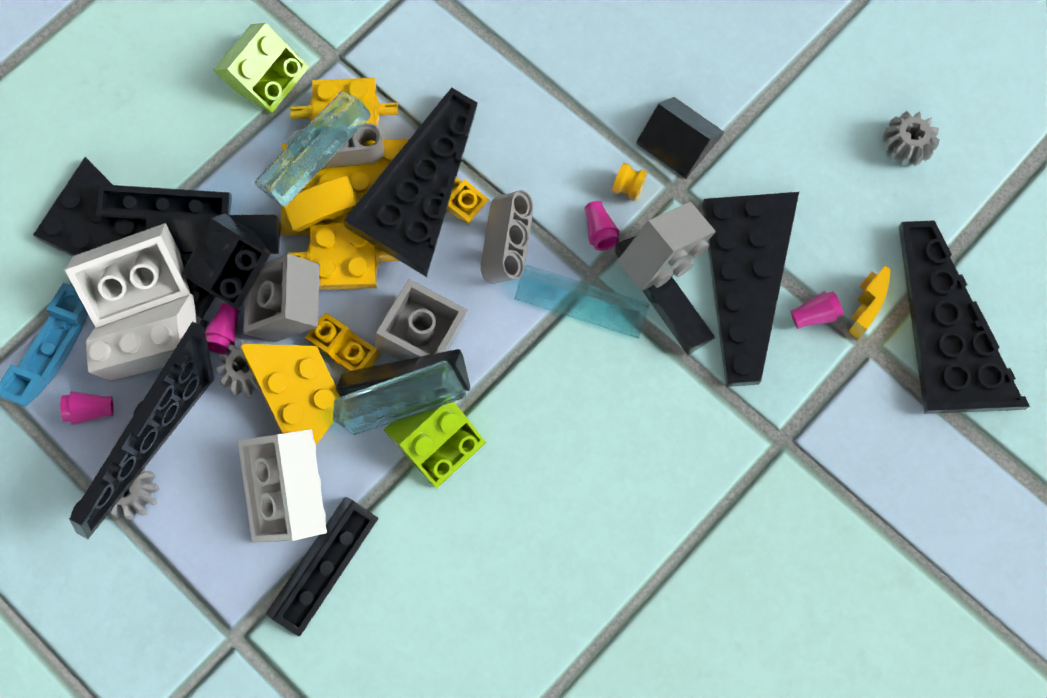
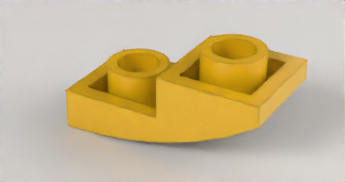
M343 176L302 191L282 201L293 231L301 232L326 218L333 220L351 211L358 201L349 178Z
M456 178L447 211L469 224L489 199L467 180L461 181Z
M884 266L878 275L872 271L859 286L864 290L857 299L862 304L850 318L855 323L848 331L858 340L872 324L885 300L890 281V269L887 266Z
M326 312L318 320V327L311 329L304 337L347 371L372 367L381 356L377 348L355 335L349 327Z

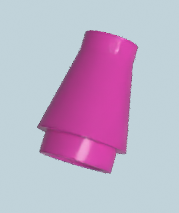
M601 201L588 203L584 207L587 219L589 243L598 251L613 248L619 242V229L604 209Z
M823 291L800 307L790 311L797 329L805 326L836 322L838 317L843 316L841 303L834 291L829 293Z
M221 303L218 312L205 330L210 351L227 354L229 352V344L235 346L240 309L237 310L228 303Z
M72 391L69 395H62L60 402L62 421L71 422L74 425L106 416H113V397Z

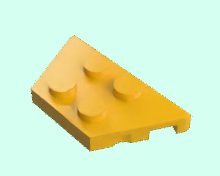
M244 344L240 346L281 434L312 429L315 444H317L345 408V404L335 389L336 385L318 347Z

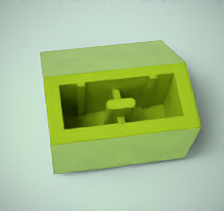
M267 23L251 24L213 70L235 92L267 112L273 113L308 70L309 66Z
M448 395L415 401L383 430L436 489L486 444L482 436Z

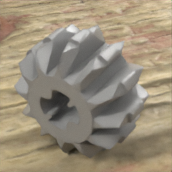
M906 111L900 117L895 116V118L891 119L889 127L883 133V138L886 140L883 144V150L892 151L890 160L898 157L901 159L902 166L906 165L908 161L917 166L922 160L927 161L932 157L933 151L936 150L940 141L936 137L939 133V128L930 126L932 117L924 120L921 118L920 111L915 113L913 117Z
M241 340L240 346L248 344L246 340ZM229 344L228 349L231 353L229 356L225 354L219 355V359L224 365L216 368L217 373L223 376L220 380L221 385L224 388L230 387V392L235 396L242 391L245 397L250 398L254 388L259 393H262L251 370L247 373H244L242 370L248 363L240 347L236 349L234 345Z
M144 468L130 486L129 491L131 494L126 496L128 491L124 493L111 510V516L119 519L124 515L125 519L131 521L134 520L136 511L143 516L147 515L145 505L147 503L151 505L157 504V500L150 496L151 493L160 490L157 484L151 483L155 478V474L151 471H145Z

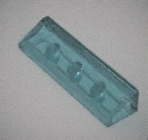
M340 91L255 180L254 184L283 207L287 206L370 118L371 113L360 98Z
M530 265L524 267V272L520 277L514 298L638 339L650 305L647 302Z
M446 360L338 397L334 401L333 421L351 434L356 435L466 398V392L451 365Z

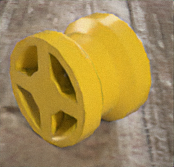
M623 163L614 181L612 192L627 194L629 199L636 201L642 191L648 172L642 169L639 171L633 170L629 164Z

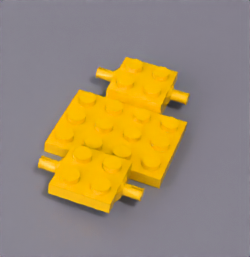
M375 78L312 80V98L309 106H290V116L292 120L310 118L312 128L359 123H372L378 127L380 116H398V102L379 103L376 96ZM408 139L383 140L385 152L383 157L377 162L318 169H302L294 163L287 144H282L281 233L283 236L310 235V244L307 252H288V254L320 264L319 290L377 288V271L380 262H399V260L344 227V219L351 211L333 220L326 218L301 232H296L292 229L282 201L319 184L347 176L359 202L407 143ZM369 140L364 142L362 145L370 146L374 144L375 141ZM334 144L330 149H339L343 144ZM303 147L299 150V152H306L311 147Z

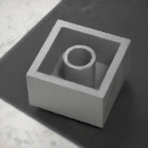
M689 202L648 220L617 261L641 291L653 285L658 288L665 284L673 275L680 277L689 271L693 266L691 260L700 256L708 249L709 244L707 241L716 231L692 202Z
M288 253L266 262L245 299L243 334L278 342L317 328L319 319L320 264Z
M408 279L376 332L375 347L400 361L449 351L465 322L468 309Z

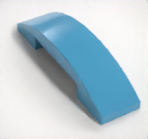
M62 283L46 309L50 316L18 367L10 365L1 379L0 398L26 407L40 395L60 370L75 345L88 316L74 286Z

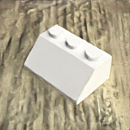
M166 223L75 255L65 269L95 328L190 294L187 278L181 275L184 266L180 251Z
M189 294L94 328L86 339L88 373L114 381L164 367L192 321L196 323L194 296Z
M312 429L238 440L252 543L295 541L327 533L326 513L323 508L320 488L321 478L318 474L315 453L316 444L313 439Z

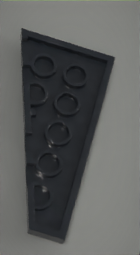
M451 87L344 219V227L427 277L478 102Z
M84 157L33 235L38 240L73 257L145 231L146 220L96 217L97 184H113ZM181 255L182 263L185 268L187 261ZM187 279L190 294L194 296L195 314L203 318L216 296Z
M799 192L707 198L703 200L704 218L716 231L707 243L709 244L708 252L726 387L759 385L762 380Z
M935 220L901 222L899 234L924 414L1026 410L1029 408L1030 405L1026 397L1021 396L1014 382L1016 378L1011 368L1006 367L998 351L1000 347L977 302L972 301L966 289L967 282L963 275H959L950 258L952 253Z
M192 321L144 400L135 408L132 419L86 493L74 506L69 520L75 532L86 539L91 537L214 381L205 328Z

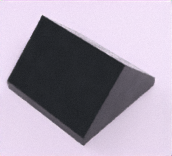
M672 97L657 105L636 144L687 179L723 136L724 131L677 98Z

